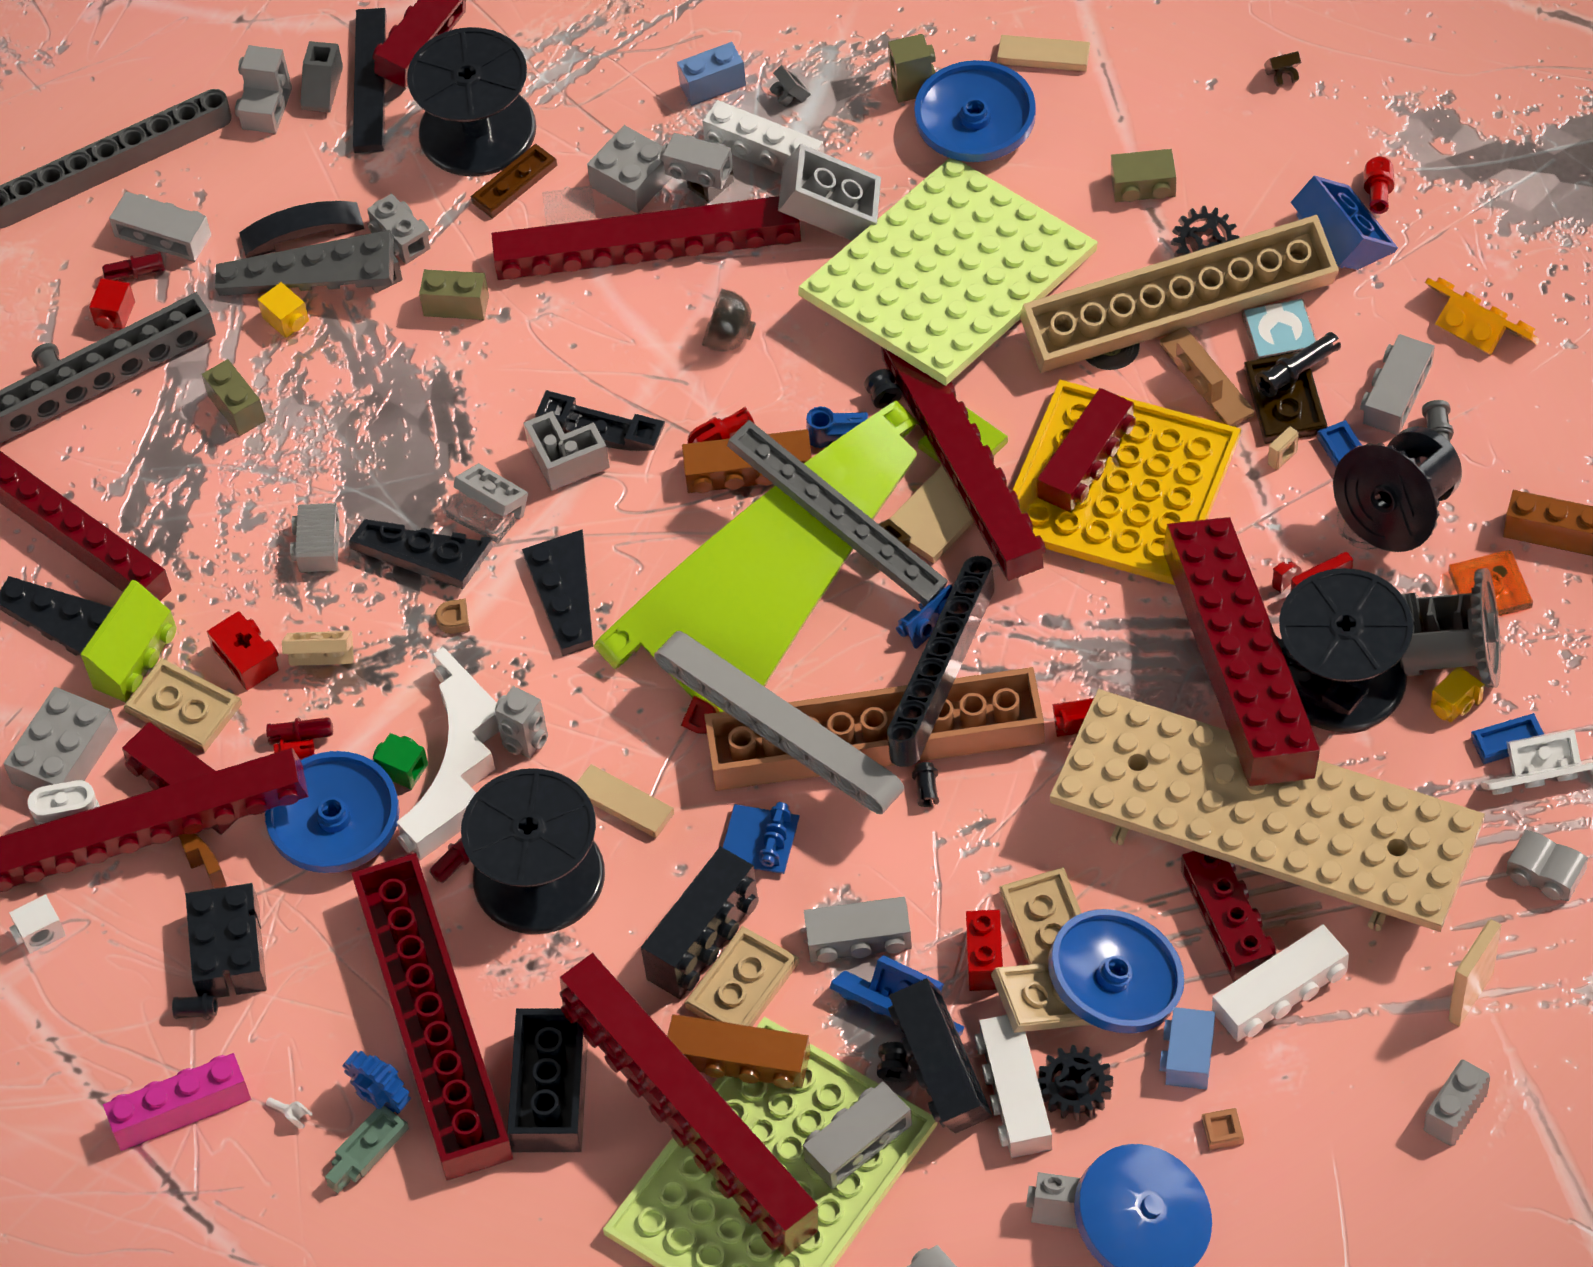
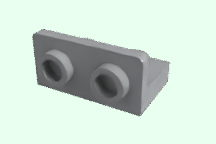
M478 463L455 477L453 486L455 489L488 507L492 512L503 517L509 514L516 519L524 516L528 492Z

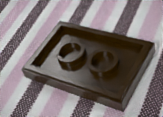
M1297 353L1244 362V372L1265 444L1272 443L1289 427L1299 432L1298 438L1317 435V431L1328 427L1311 368L1299 374V378L1294 384H1286L1280 388L1277 395L1272 398L1263 395L1256 385L1255 376L1258 372L1262 370L1267 371L1275 366L1277 360L1291 358Z

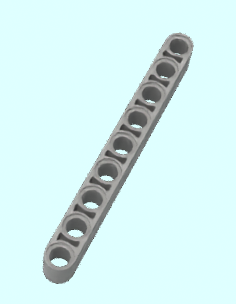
M676 631L654 654L658 665L667 673L874 813L883 814L904 791L903 783L891 771L687 634Z

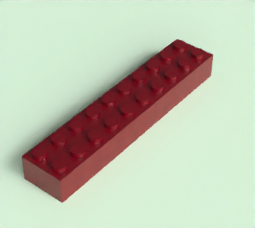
M1224 517L1167 524L1163 553L1248 785L1258 786L1315 779L1320 748L1231 518Z
M413 853L351 872L446 1181L514 1160L509 1139L417 854Z
M593 952L560 976L561 991L559 995L562 999L561 1010L565 1017L571 1023L577 1021L584 1029L582 1033L587 1042L593 1048L599 1046L606 1054L604 1058L609 1067L615 1073L622 1072L628 1079L626 1083L632 1093L638 1098L641 1096L645 1098L650 1104L648 1107L654 1118L660 1123L665 1121L672 1129L671 1135L677 1144L682 1148L687 1146L695 1155L693 1159L699 1169L705 1174L710 1172L717 1180L716 1186L722 1195L727 1199L732 1197L740 1206L738 1210L748 1224L752 1225L755 1223L763 1232L761 1236L771 1250L775 1251L778 1249L786 1257L818 1232V1204Z

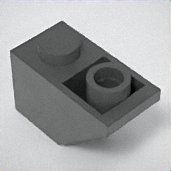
M309 41L302 66L301 110L331 112L343 70L338 44Z

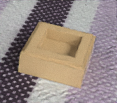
M1289 427L1269 445L1268 465L1277 470L1297 453L1299 432Z

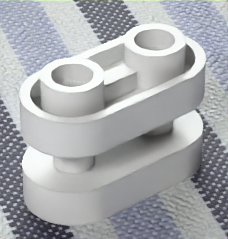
M83 780L42 786L35 789L28 798V807L36 826L100 806L92 786Z

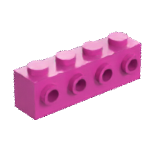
M231 1053L229 1055L216 1056L208 1063L196 1068L183 1069L177 1075L163 1081L150 1082L144 1088L130 1094L117 1095L111 1101L104 1103L103 1107L118 1146L123 1151L252 1099L235 1054Z

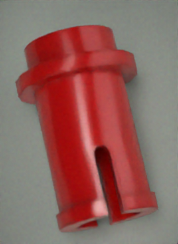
M313 739L287 743L280 740V743L274 744V753L293 748L300 760L315 755Z

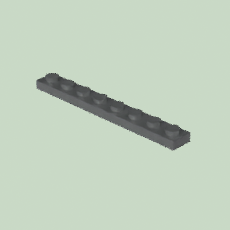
M748 420L729 439L727 447L923 606L929 604L944 589L948 582L946 578L753 422Z

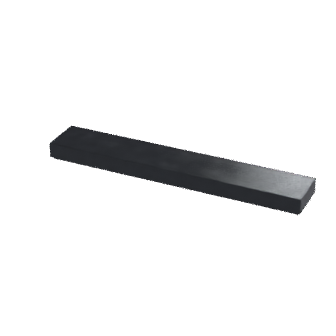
M385 8L356 10L353 116L354 153L384 151L385 78L374 73L375 60H373V53L378 44H383L386 41L387 14Z

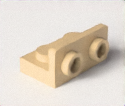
M352 631L287 633L282 640V654H288V661L291 666L352 664L354 661Z

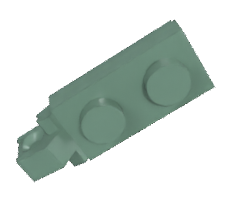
M383 1106L381 1109L376 1108L335 1151L336 1157L331 1162L334 1167L325 1176L327 1186L338 1194L351 1180L356 1183L361 1177L363 1178L409 1129L408 1123L386 1106Z

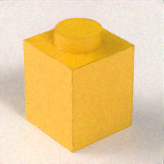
M282 282L257 299L262 318L285 338L301 330L309 322L305 302Z

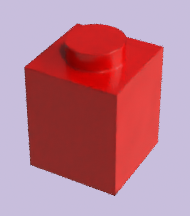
M100 279L89 306L95 326H100L104 329L113 328L121 330L125 328L135 304L130 283Z

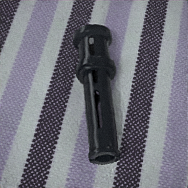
M1328 332L1325 336L1291 358L1277 360L1274 367L1267 371L1262 370L1256 374L1255 382L1258 389L1266 397H1274L1277 395L1278 390L1286 384L1292 385L1297 382L1299 374L1333 352L1338 351L1341 348V342H1337L1334 345L1332 343L1339 338L1333 332Z

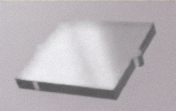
M592 185L576 188L566 186L564 189L542 192L546 226L596 219Z

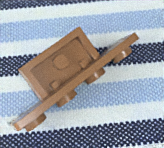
M1182 327L1160 339V346L1224 424L1236 426L1254 416L1253 407L1186 327Z

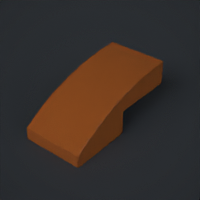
M197 834L179 835L191 869L204 864L214 889L227 886L220 865L206 843Z

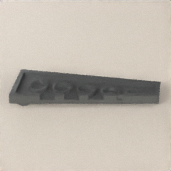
M390 230L219 263L216 264L215 289L219 296L268 292L280 282L288 288L299 287L300 291L311 290L313 286H327L328 289H340V285L355 284L357 288L393 285L394 236Z

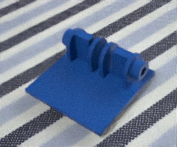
M777 802L776 806L772 807L771 810L734 804L723 848L754 865V869L785 874L800 815L791 814L788 810L789 806L783 802Z

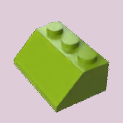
M135 580L129 583L81 653L93 689L125 703L140 686L148 670L156 665L161 651L167 643L174 639L177 629L171 610Z

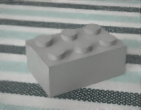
M799 144L783 164L778 211L852 241L870 225L877 224L881 177Z
M54 687L3 763L11 783L33 792L42 786L76 780L85 781L118 731L111 709Z

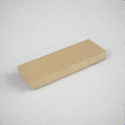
M1001 35L997 63L1001 65L1087 72L1090 42Z
M592 764L577 781V784L588 795L592 805L654 838L658 837L674 815L673 807Z

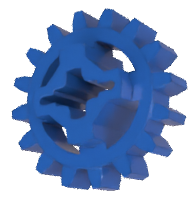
M355 1050L342 1065L345 1069L344 1073L351 1077L350 1083L355 1087V1093L363 1101H368L377 1109L386 1106L392 1112L399 1114L411 1100V1097L408 1096L409 1091L402 1087L404 1082L398 1077V1071L391 1064L381 1061L376 1055H369L367 1057L363 1051L358 1053Z

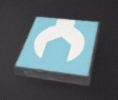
M1303 298L1242 309L1243 322L1256 360L1298 353L1317 341Z

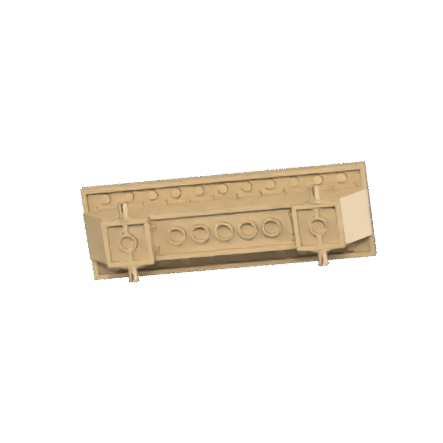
M1101 689L1097 690L1050 794V803L1116 824L1115 830L1110 837L1111 842L1114 844L1118 840V845H1123L1128 831L1134 830L1374 910L1367 925L1373 930L1376 923L1375 931L1382 929L1386 915H1390L1441 932L1485 818V813L1318 760L1315 779L1249 786L1228 730Z

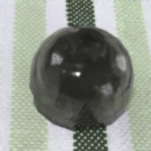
M721 288L705 331L702 346L708 347V349L713 351L729 352L737 349L744 338L751 339L756 322L751 321L752 309L749 302L742 295Z

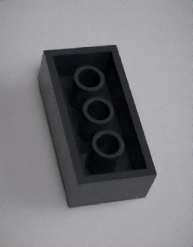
M721 846L717 849L641 946L646 979L678 999H681L687 990L691 991L694 989L699 981L700 973L706 965L710 966L715 962L719 955L720 947L726 940H731L735 936L740 921L746 914L750 915L758 904L759 898L754 865Z
M926 978L890 994L889 997L893 1005L888 1007L894 1024L900 1026L902 1032L906 1035L901 1041L908 1057H913L915 1063L918 1064L919 1069L914 1072L922 1090L926 1089L933 1100L928 1102V1106L936 1122L939 1121L943 1128L947 1127L956 1134L992 1118V1112L941 991Z
M516 1008L507 1132L512 1152H582L588 1042L582 1033L584 1029L577 1021L571 1023L565 1017L561 1008Z

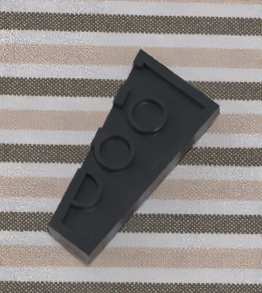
M364 519L349 539V546L354 551L464 589L492 549L493 538L481 536L480 540L467 539L466 534L453 532L452 536L434 534V529L421 528V530L413 531L406 530L405 525Z
M583 529L522 549L523 557L562 656L593 647Z
M8 576L0 590L1 611L27 627H34L47 639L55 640L62 644L67 651L75 656H81L82 651L113 608Z

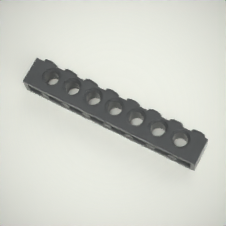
M197 292L1 389L0 444L217 335L211 313Z

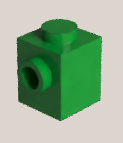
M389 733L385 741L377 745L373 754L374 762L386 771L392 782L411 790L428 766L424 747L418 745L407 736L399 737Z

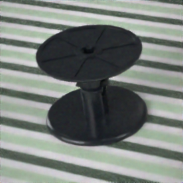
M459 28L432 38L412 58L407 73L408 88L416 103L425 110L419 125V142L426 157L442 170L461 176L490 175L505 169L531 147L536 135V118L529 103L520 95L526 81L527 64L523 52L513 40L497 31L486 28Z
M1347 568L1331 569L1316 573L1294 587L1286 597L1279 617L1281 638L1289 654L1298 664L1315 675L1335 681H1357L1369 688V693L1350 715L1323 709L1300 698L1310 725L1329 731L1352 732L1372 727L1385 720L1399 706L1407 686V675L1401 668L1400 660L1406 653L1412 639L1413 617L1403 595L1392 584L1375 574Z
M519 769L502 774L489 781L473 796L467 805L461 823V839L465 852L474 865L473 888L475 896L483 911L497 924L509 930L525 934L555 932L580 920L597 902L605 881V864L601 851L594 841L596 817L593 805L588 795L576 782L560 773L546 769Z

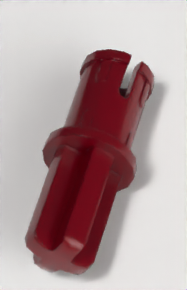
M161 252L136 258L132 255L128 260L105 264L102 267L104 279L117 281L130 277H135L136 280L139 279L138 276L165 271Z
M298 717L292 722L267 724L266 735L270 737L268 738L269 745L280 743V740L291 742L330 737L333 735V723L328 717L301 720Z
M461 838L455 844L450 843L448 851L430 868L429 872L437 882L444 883L462 864L467 865L470 862Z

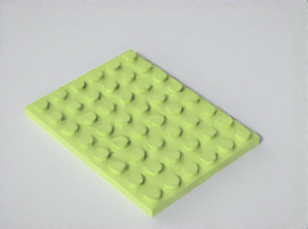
M949 158L879 217L876 225H870L799 286L798 295L946 386L1020 320L1023 304L1047 296L1097 251L1098 242L962 161Z
M766 1017L757 1025L759 1028L790 1032ZM810 1044L811 1052L802 1088L792 1087L790 1089H783L772 1083L759 1081L757 1083H746L739 1078L728 1076L717 1078L712 1087L818 1204L817 1233L786 1257L778 1249L775 1251L771 1250L761 1236L763 1232L755 1223L750 1225L744 1220L738 1210L740 1206L732 1197L727 1199L722 1195L716 1186L717 1180L710 1172L707 1174L703 1173L693 1159L695 1155L687 1146L685 1148L680 1147L673 1137L605 1225L603 1232L606 1237L655 1267H834L933 1132L938 1122L934 1120L930 1113L897 1095L911 1109L912 1126L835 1188L831 1189L804 1161L803 1144L815 1130L821 1131L829 1125L837 1112L844 1108L849 1109L854 1105L866 1089L870 1087L875 1088L879 1084Z

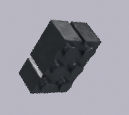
M253 883L185 893L192 982L197 995L203 996L204 993H209L210 996H216V998L230 996L224 974L230 973L236 995L266 991L263 941L260 930V909Z

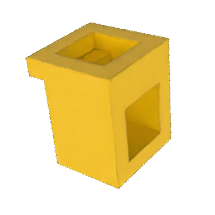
M1456 667L1433 689L1430 708L1433 709L1440 719L1451 723L1459 715H1466L1473 704L1478 706L1482 702L1484 684L1462 667Z

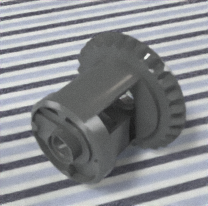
M1488 568L1477 569L1474 572L1475 585L1471 588L1472 593L1418 598L1416 593L1402 594L1409 605L1413 617L1412 639L1406 653L1400 660L1401 668L1407 676L1423 675L1424 670L1475 666L1479 671L1482 683L1487 688L1498 687L1501 674L1500 627L1494 585Z

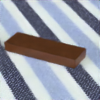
M535 143L471 195L472 204L493 219L558 166L557 159Z

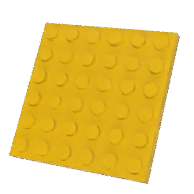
M1059 379L1013 488L1019 499L1021 512H1027L1033 525V533L1035 536H1041L1048 550L1175 585L1163 553L1167 524L1206 520L1209 518L1240 439L1241 428L1123 397L1134 402L1133 416L1136 417L1135 425L1129 434H1124L1121 438L1120 446L1115 456H1109L1105 462L1101 477L1098 480H1093L1090 484L1089 492L1082 504L1077 503L1070 513L1037 498V478L1098 390Z

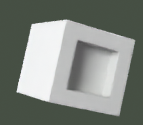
M46 894L9 912L14 923L13 926L9 927V930L17 945L24 943L29 954L66 936L60 919Z

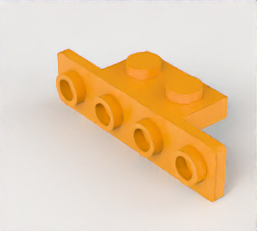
M1427 277L1425 284L1449 298L1435 323L1436 326L1489 355L1494 351L1506 329L1535 345L1539 343L1540 339L1533 334L1535 328L1521 320L1517 324L1506 320L1508 317L1506 312L1495 306H1492L1490 310L1480 306L1481 299L1465 291L1463 296L1454 292L1455 285L1441 277H1438L1437 281Z

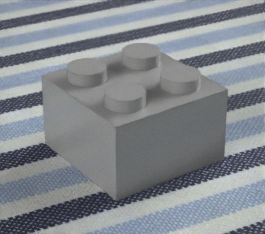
M624 125L587 163L590 187L638 214L672 178L665 175L664 162L660 159L663 146Z

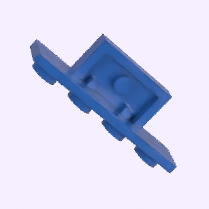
M883 955L877 960L871 982L848 971H843L831 981L830 989L838 992L845 999L855 1000L868 1006L871 1011L877 1014L891 1017L888 1007L893 1005L889 997L890 994L926 978L941 992L944 983ZM954 1022L957 1032L961 1036L964 1026Z

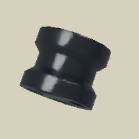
M880 369L875 371L864 382L867 392L872 394L871 400L876 408L883 409L892 402L899 401L902 397V390L898 384H895V376L891 370Z
M901 1042L881 1044L878 1047V1057L881 1059V1062L877 1065V1076L889 1082H903L910 1079L911 1067L908 1064L912 1058L908 1057Z

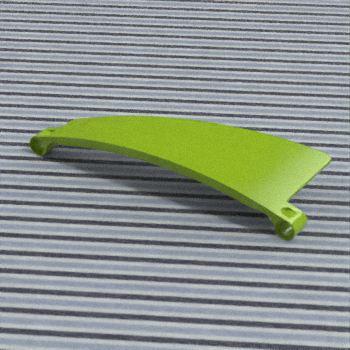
M894 401L841 436L804 464L874 520L916 458V451L903 438L913 430L916 424L919 425V422L898 401ZM774 486L726 524L654 586L600 636L594 644V649L613 669H617L634 652H637L641 646L654 658L656 651L676 631H681L765 687L816 605L853 551V548L777 486ZM671 675L692 698L693 696H699L707 700ZM716 706L719 712H724L722 709Z

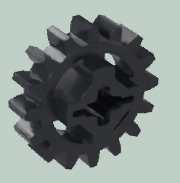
M1202 206L1199 214L1192 208L1188 212L1189 219L1183 215L1179 218L1178 222L1181 226H1175L1172 230L1178 237L1171 240V245L1179 247L1174 253L1175 257L1191 253L1186 243L1190 245L1193 252L1240 237L1232 235V231L1237 226L1236 224L1228 225L1226 223L1229 218L1228 214L1219 217L1218 208L1215 207L1211 213H1208L1206 206ZM1205 221L1204 225L1199 228L1189 227L1196 222ZM1217 227L1221 230L1224 237L1220 235ZM1203 235L1208 236L1207 242L1209 244L1207 246L1202 244L1203 239L1201 237Z
M1071 1045L1070 1053H1065L1062 1048H1058L1056 1059L1050 1055L1046 1057L1047 1066L1039 1067V1077L1041 1078H1038L1043 1102L1049 1101L1048 1111L1053 1112L1056 1109H1060L1062 1119H1065L1068 1113H1073L1075 1121H1079L1080 1113L1085 1112L1091 1118L1093 1117L1094 1107L1102 1111L1105 1109L1104 1099L1110 1100L1112 1097L1113 1076L1109 1075V1063L1101 1065L1102 1055L1100 1053L1091 1057L1089 1047H1085L1083 1052L1079 1053L1076 1046ZM1060 1070L1061 1074L1055 1077V1082H1052L1055 1074ZM1099 1083L1096 1091L1090 1095V1090L1095 1089L1096 1084Z

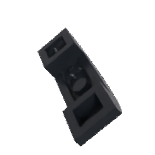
M322 201L298 205L275 212L247 226L239 234L245 256L250 258L276 252L274 246L276 243L333 229L335 236L362 230L364 225L357 202Z
M548 390L545 391L535 414L536 418L553 411L564 434L594 423L606 447L629 451L655 450L665 426V421L635 414L631 420L576 405L575 397Z
M1277 637L1299 697L1329 711L1350 715L1369 693V688L1357 681L1330 680L1306 670L1293 659L1282 639Z

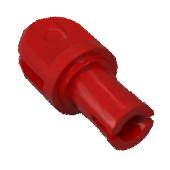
M1382 156L1371 158L1364 168V189L1370 195L1369 209L1375 214H1383L1388 211V194L1393 191L1395 184L1393 164L1391 160Z
M746 407L722 420L713 417L690 432L687 444L730 439L748 420L753 423L754 420Z

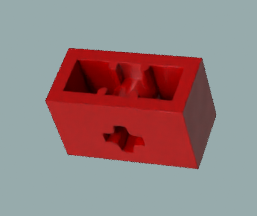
M240 611L207 630L212 649L246 691L279 671L276 660L279 653L269 639L264 641L260 636L261 631L252 618L247 620Z
M1000 909L966 911L969 991L997 990L991 974L995 968L1003 967Z

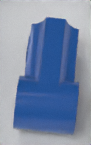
M822 406L812 408L806 417V429L809 432L810 445L816 448L829 446L833 441H836L868 419V413H833L830 409Z

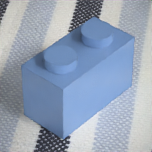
M733 42L677 62L680 87L691 106L746 86L744 62Z
M1174 1007L1172 1020L1165 1019L1163 1040L1169 1041L1168 1051H1161L1159 1070L1166 1072L1165 1085L1207 1090L1215 1027V1012Z

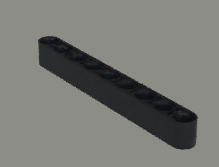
M974 556L964 562L888 727L889 756L891 763L896 766H912L920 759L995 589L993 564L987 557Z

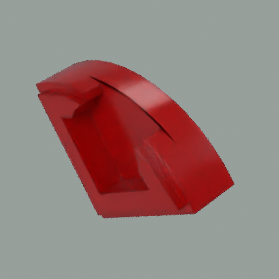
M1292 561L1288 562V564L1285 562L1279 563L1273 568L1272 587L1282 593L1291 584L1292 577L1302 573L1301 567Z

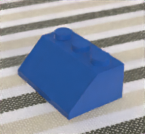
M1314 175L1290 202L1297 210L1296 216L1299 220L1318 215L1339 268L1347 267L1359 270L1395 253L1398 249L1393 240L1349 185Z

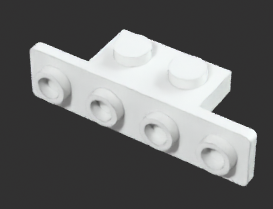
M1574 729L1510 741L1506 743L1512 775L1482 781L1481 786L1482 789L1492 790L1493 795L1512 792L1513 785L1524 783L1525 788H1533L1545 785V779L1557 777L1558 781L1573 780L1578 778L1577 772L1590 770V774L1593 775V759L1580 760Z

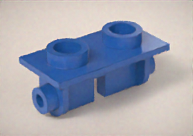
M949 584L926 606L919 603L921 611L913 609L898 621L897 632L902 637L909 635L915 649L931 636L953 588L952 585Z

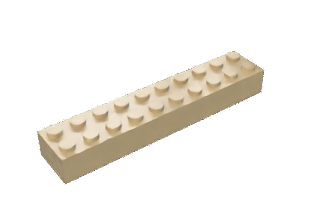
M1314 215L1025 303L1021 310L1020 319L1039 371L1043 373L1161 337L1182 327L1190 328L1333 284L1339 269L1318 215Z

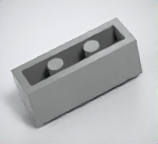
M127 191L109 217L115 237L194 262L212 235L207 216L200 212L185 210L176 207L172 203L159 202L143 194L137 195Z
M1399 334L1394 345L1389 344L1383 357L1385 364L1382 369H1376L1372 379V386L1374 387L1371 393L1365 392L1361 401L1360 409L1364 410L1363 424L1395 435L1401 432L1433 365L1435 345Z
M905 896L804 910L810 962L828 963L837 958L844 957L864 958L870 954L881 952L894 954L902 952L904 949L912 948Z
M882 1081L875 1088L870 1087L859 1096L858 1101L849 1109L844 1108L837 1112L832 1118L831 1123L821 1131L815 1130L806 1138L803 1144L804 1161L833 1189L912 1126L911 1109Z

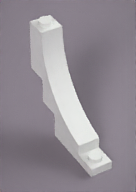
M444 647L435 652L433 657L436 665L434 673L441 682L439 684L440 693L448 714L449 731L445 756L436 778L422 799L397 821L400 833L397 837L399 843L406 852L410 853L413 851L416 853L420 860L461 831V823L466 807L476 794L471 787L496 770L492 753L483 743L500 732L495 713L497 702Z

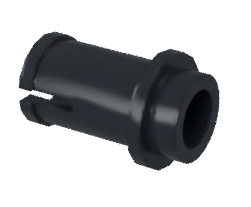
M930 762L916 764L912 772V778L916 780L917 802L921 807H932L933 804L937 805L939 803L935 779L938 776V770Z
M204 993L203 996L174 997L172 1002L173 1016L175 1019L203 1017L205 1020H210L211 1016H216L218 1012L216 996H210L209 993Z

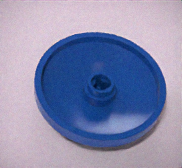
M980 60L958 62L934 73L920 88L916 96L914 108L916 127L926 144L945 157L965 162L989 161L1011 153L1029 137L1036 119L1035 97L1027 81L1017 72L1004 65Z
M329 751L302 759L301 762L309 797L300 799L292 805H281L265 811L266 827L276 850L293 865L317 873L343 872L359 867L373 859L389 843L395 833L397 821L399 820V800L389 775L373 760L351 752Z
M1098 909L1081 913L1062 926L1050 948L1048 969L1057 994L1072 1012L1098 1028L1128 1034L1148 1031L1162 1024L1172 1014L1173 1008L1177 1006L1182 996L1184 971L1175 948L1157 928L1130 913L1111 909Z
M1121 1145L1100 1155L1085 1170L1078 1183L1074 1201L1078 1231L1087 1249L1102 1266L1194 1267L1207 1250L1212 1233V1213L1208 1197L1195 1174L1174 1155L1149 1145Z

